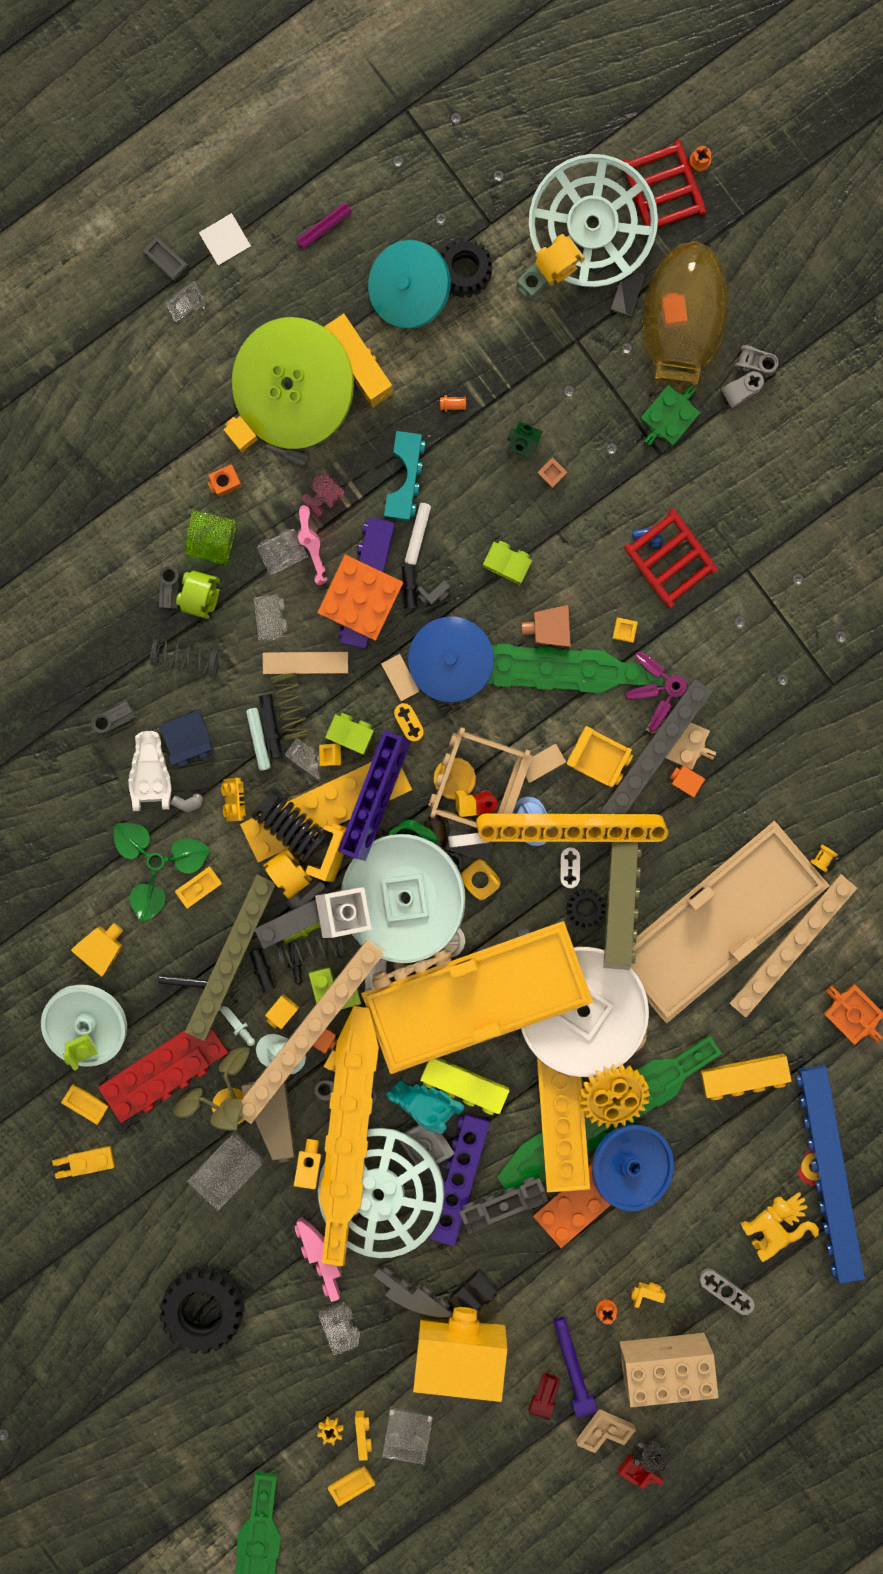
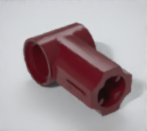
M542 1373L536 1395H533L529 1406V1414L550 1420L560 1378L549 1373Z

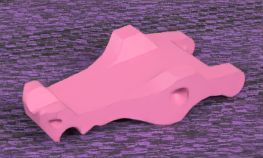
M303 505L299 509L301 528L298 531V539L300 544L307 547L317 571L314 577L316 584L322 585L328 579L322 575L325 567L322 565L319 557L320 538L310 529L308 525L310 509L308 506Z

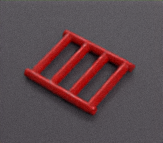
M680 140L673 142L672 146L634 160H622L635 169L677 154L680 162L679 166L644 179L648 186L684 173L688 185L654 197L656 206L690 193L695 205L658 218L657 228L697 213L699 215L707 213ZM624 172L631 189L637 182ZM640 192L634 197L644 226H650L651 218L647 210L649 205L647 200L644 201Z
M671 508L667 512L668 516L638 540L624 546L627 554L668 608L673 607L676 599L710 572L713 574L718 571L715 563L674 508ZM674 522L680 533L643 561L637 550ZM686 539L693 549L656 578L649 568ZM699 556L705 566L672 593L668 594L662 584Z

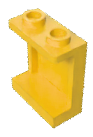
M585 726L566 765L612 788L614 784L618 786L623 777V774L620 772L624 765H629L633 757L630 754L632 749Z
M331 823L330 826H323L324 830L333 833L321 868L308 865L306 874L323 881L335 882L345 854L338 852L346 827Z

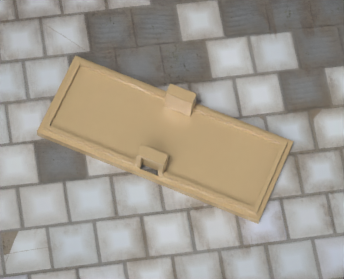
M775 820L639 934L636 943H633L632 950L636 951L635 964L631 965V968L642 982L649 1004L666 1024L830 886ZM703 888V890L699 894H697L693 899H690V897L694 895L699 889Z

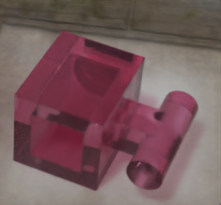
M327 473L323 476L319 474L312 481L313 485L311 486L316 496L312 499L306 493L301 500L319 518L325 512L320 505L324 502L331 508L345 495V492Z

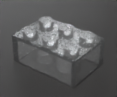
M233 1131L190 1176L187 1182L219 1211L262 1166L265 1159L236 1131Z

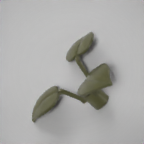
M244 1046L231 1050L219 1063L218 1069L221 1073H224L223 1077L232 1099H225L219 1107L206 1098L201 1097L203 1094L201 1088H191L178 1098L173 1108V1114L178 1118L189 1117L199 1108L200 1102H204L216 1109L210 1120L215 1128L236 1131L238 1122L242 1119L240 1116L242 1102L235 1096L228 1077L229 1075H236L242 1069L249 1055L250 1047Z

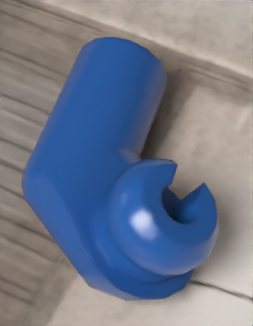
M651 528L632 531L633 540H638ZM659 533L649 542H651L653 548H660L663 545V537Z

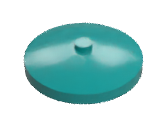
M416 240L399 241L382 251L371 268L368 280L370 301L377 314L389 324L406 329L419 328L433 321L445 307L451 287L450 272L442 255L432 246Z

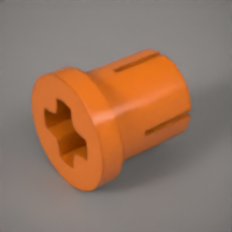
M699 146L691 154L689 163L693 170L702 172L710 166L711 151L709 148L706 149V146ZM701 155L705 157L702 160L698 159Z
M602 1300L596 1306V1315L604 1324H611L616 1319L617 1307L611 1300ZM604 1310H606L607 1312L610 1311V1312H611V1315H608V1314H605V1315H604V1314H603V1311H604Z

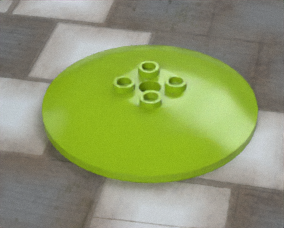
M285 317L269 321L257 328L245 340L237 354L232 372V391L237 410L254 434L269 444L281 448L299 449L324 441L342 424L352 402L354 377L349 357L340 341L328 329L314 321L296 317ZM287 377L293 381V386L290 390L284 386V381Z

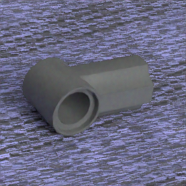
M165 566L159 573V607L178 609L176 600L179 594L181 573L175 567ZM169 570H173L175 573V579L171 582H168L165 578V574Z
M126 701L103 714L96 715L92 720V727L96 732L106 735L113 729L136 717ZM101 719H107L108 726L104 730H99L98 722Z
M316 878L305 889L288 900L286 904L291 910H294L315 900L316 895L326 894L330 890L321 879Z

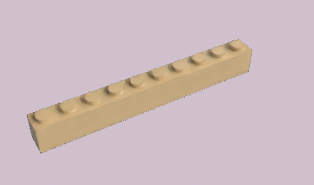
M369 937L241 1099L242 1111L240 1116L250 1124L384 955L385 950Z

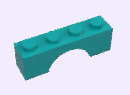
M396 431L393 453L406 466L407 479L398 491L387 494L385 519L410 522L411 517H415L416 504H413L414 496H418L420 483H416L417 475H421L423 462H419L420 454H424L426 441H422V434Z

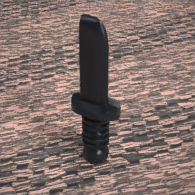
M290 942V943H288V949H289V954H290V960H291V963H292V953H291V943H292V942ZM293 943L294 967L292 970L295 978L294 982L296 985H301L303 982L300 971L302 963L299 961V955Z

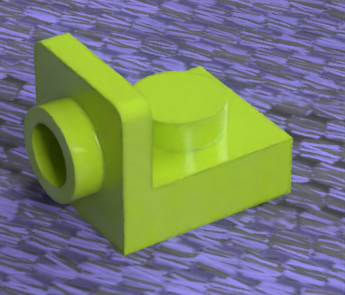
M89 1034L65 1043L63 1058L65 1063L71 1065L75 1071L78 1069V1062L98 1054V1049Z

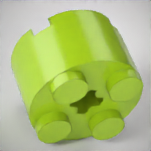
M197 571L186 572L182 580L184 584L182 593L178 594L176 604L180 606L181 611L184 613L208 619L210 617L207 615L208 612L214 611L218 601L220 589H216V583L220 584V579Z

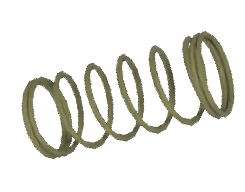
M287 673L270 678L272 686H290L276 692L273 695L274 697H294L277 704L276 708H297L280 715L279 719H300L298 721L287 724L281 728L282 731H301L295 734L283 736L284 741L310 735L308 728L284 729L290 725L306 720V717L281 718L287 714L303 709L304 706L278 707L281 704L300 698L302 696H277L278 693L297 687L299 684H273L275 682L297 677V673Z

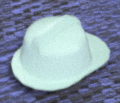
M268 1034L262 1037L256 1047L259 1061L267 1067L287 1042L288 1038L278 1034ZM306 1055L291 1074H295L302 1069L305 1064Z

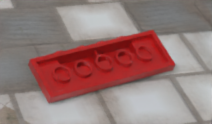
M213 1027L205 1041L185 1033L184 1030L99 1086L98 1089L122 1123L141 1110L144 1113L155 1107L153 1102L159 1098L162 1101L173 1095L171 1091L176 1087H179L180 1090L191 1083L189 1079L194 1075L199 1078L207 1073V1067L229 1051Z

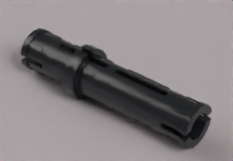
M272 694L258 696L265 729L264 741L267 743L269 759L282 758L279 740L281 735L278 734Z

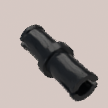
M415 565L401 566L403 579L401 590L404 593V609L418 608L416 599L418 584H415Z
M262 948L249 952L255 968L253 972L258 976L262 992L275 989L276 987L269 972L271 968L267 966Z

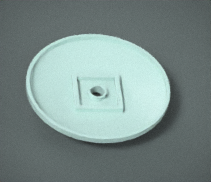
M396 834L373 841L366 861L353 858L342 882L341 891L364 887L372 930L353 933L352 935L361 946L369 937L385 950L381 959L387 961L412 963L433 956L434 953L441 951L454 938L464 916L465 889L457 866L450 856L438 845L419 836ZM403 892L409 893L411 897L408 904L401 900Z

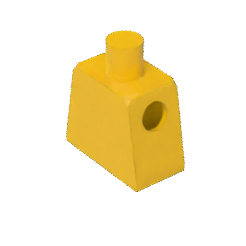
M113 923L107 931L101 926L97 927L74 946L71 951L100 976H104L123 947L116 940L123 932V929L116 923Z
M307 1139L305 1151L299 1152L294 1186L317 1189L322 1154L317 1153L318 1140ZM310 1157L313 1159L312 1167L306 1166V1158Z

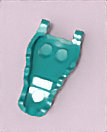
M401 1079L386 1094L388 1100L404 1109L421 1127L438 1134L445 1132L447 1129L445 1123L454 1113L460 1114L464 1110L462 1103L453 1100L442 1090L437 1091L434 1087L427 1089L425 1085L419 1086L417 1084L413 1087L406 1085Z

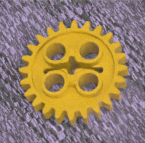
M612 1064L611 1070L603 1066L602 1073L595 1070L597 1076L589 1075L590 1082H583L585 1089H580L582 1096L579 1097L582 1111H584L586 1118H590L591 1123L596 1121L599 1127L604 1123L606 1128H609L610 1124L617 1128L618 1123L625 1126L626 1120L634 1122L632 1117H640L639 1110L645 1111L644 1104L649 1103L647 1097L650 1094L644 1076L640 1075L638 1070L633 1071L631 1066L627 1067L626 1070L623 1064L618 1069Z

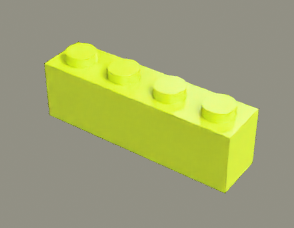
M439 1057L427 1062L420 1079L427 1088L437 1087L451 1098L455 1096L462 1098V1102L474 1107L476 1104L483 1107L482 1111L490 1115H494V1113L500 1114L509 1093V1087Z

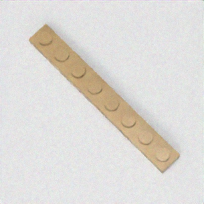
M839 874L731 999L729 1004L744 1017H747L855 892L857 887L842 874Z

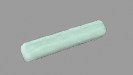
M248 709L246 713L259 770L270 769L271 766L258 709Z

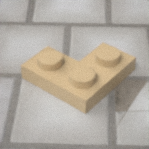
M599 1409L576 1439L577 1446L596 1453L606 1438L625 1445L636 1431L634 1424Z

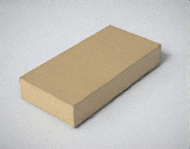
M400 654L381 663L401 702L420 692Z
M554 744L532 757L525 776L529 783L566 763L558 746Z

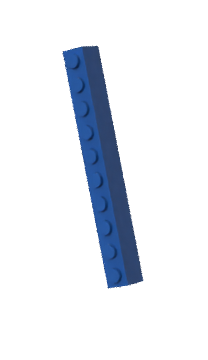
M822 1064L798 1069L799 1075H796V1083L798 1088L802 1090V1096H799L801 1108L805 1109L806 1117H803L805 1130H809L810 1138H807L809 1151H813L814 1159H811V1166L813 1172L817 1173L818 1180H815L816 1192L820 1193L821 1201L818 1202L820 1213L824 1214L825 1222L822 1223L825 1236L828 1235L829 1243L826 1244L828 1256L832 1257L833 1262L830 1265V1272L832 1278L835 1277L839 1284L865 1279L827 1067Z

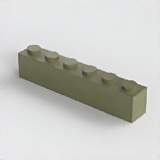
M611 842L603 968L629 970L636 961V951H633L632 947L633 943L637 941V930L633 928L634 922L638 920V909H635V901L639 900V888H636V880H640L641 868L637 867V860H641L642 847H638V842Z

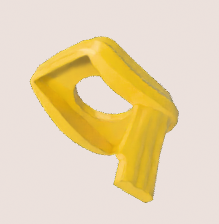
M483 859L474 861L461 873L464 886L478 900L487 899L500 886L498 875ZM476 872L487 874L489 881L486 887L476 888L473 885L472 876Z

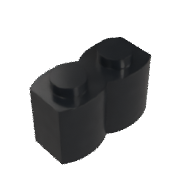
M479 1268L448 1296V1301L454 1308H471L476 1310L478 1314L481 1310L479 1307L485 1302L489 1304L495 1299L497 1287Z

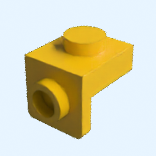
M639 1282L638 1287H634L631 1300H633L634 1307L639 1308L642 1297L663 1303L666 1294L658 1284L650 1283L647 1285Z

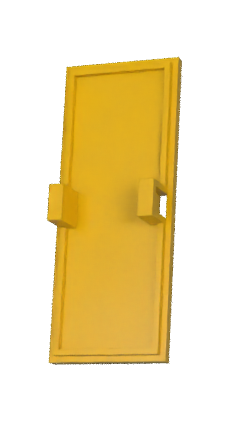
M564 921L450 961L447 964L391 982L385 987L374 988L361 993L366 1007L371 1009L376 1036L390 1074L593 1003ZM471 959L470 961L456 965L457 963Z

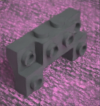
M534 1177L522 1181L523 1185L519 1189H515V1187L503 1191L504 1195L496 1198L493 1195L485 1198L483 1204L475 1205L474 1202L462 1206L463 1210L459 1212L468 1234L471 1235L547 1203L548 1200L540 1178L536 1180Z

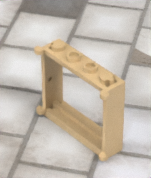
M461 727L460 730L458 729L457 734L453 733L449 745L452 746L450 754H445L442 763L445 769L443 774H438L435 783L438 789L436 795H431L428 806H431L430 817L432 818L438 814L477 828L476 820L460 817L458 814L437 808L461 738L465 737L518 755L497 814L513 813L532 755L530 750L526 749L523 752L465 732V728Z

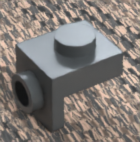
M444 580L429 595L419 586L417 588L419 592L417 597L425 605L429 603L432 606L438 600L442 602L448 597L450 586Z

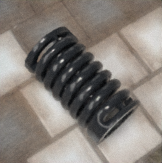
M275 788L255 809L251 818L257 821L259 825L264 824L263 828L265 830H270L272 836L276 835L278 841H282L284 846H289V851H295V856L299 857L304 863L329 833L322 827H319L318 823L312 825V818H308L303 823L307 818V814L304 812L295 820L301 809L296 807L290 813L295 806L293 802H289L282 810L288 802V798L284 797Z

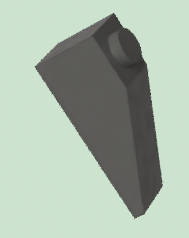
M316 899L255 928L254 930L263 949L319 922Z

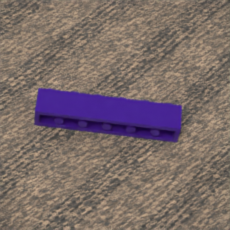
M369 517L368 522H364L362 534L365 535L364 543H359L357 555L360 556V562L383 573L385 572L395 523ZM340 626L338 638L341 639V644L367 650L368 637L345 626Z

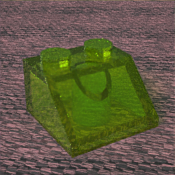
M192 510L187 530L185 554L227 564L237 525L236 521Z

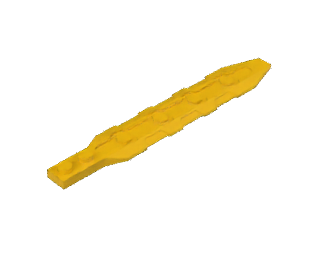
M353 1006L336 1044L334 1062L336 1069L333 1092L330 1098L329 1132L325 1142L324 1177L321 1179L319 1201L326 1217L322 1263L336 1266L345 1265L349 1222L361 1207L362 1177L364 1159L367 1157L368 1123L373 1104V1098L371 1097L374 1071L377 1068L379 1050L371 1009L367 1007Z

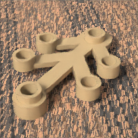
M443 948L427 959L412 963L393 962L395 971L385 974V971L373 974V985L375 989H379L389 985L391 977H394L395 980H401L412 972H422L433 964L435 966L447 964L451 961V951H446Z

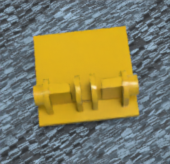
M241 778L223 779L221 793L225 796L223 815L226 817V822L244 820V816H246L245 805L240 806V803H245V801H239V797H244V795H239V793H244Z

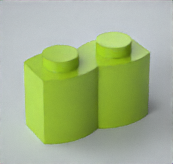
M503 541L493 542L482 567L521 585L532 562L529 559L530 555L521 550H518V552L510 550L511 546Z

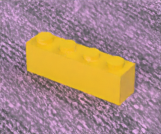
M784 1054L700 1070L704 1095L707 1098H711V1100L722 1099L723 1095L726 1094L740 1096L747 1090L760 1092L766 1090L765 1087L767 1086L781 1088L787 1086L786 1083L792 1082L787 1056Z

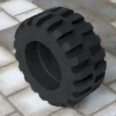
M202 1265L200 1269H197L195 1266L189 1268L187 1272H181L170 1283L160 1305L162 1310L160 1321L164 1322L163 1330L165 1334L169 1333L171 1335L169 1340L172 1343L176 1341L180 1343L178 1348L185 1350L186 1347L190 1348V1353L197 1354L198 1350H202L203 1354L210 1353L211 1349L217 1351L222 1348L223 1344L227 1345L237 1333L243 1318L244 1303L242 1300L244 1297L242 1291L238 1290L239 1285L236 1280L233 1282L230 1280V1274L227 1272L225 1274L220 1273V1268L214 1267L212 1270L208 1269L206 1265ZM199 1291L207 1292L219 1301L222 1307V1316L217 1324L209 1327H200L187 1319L183 1311V1302L189 1294Z

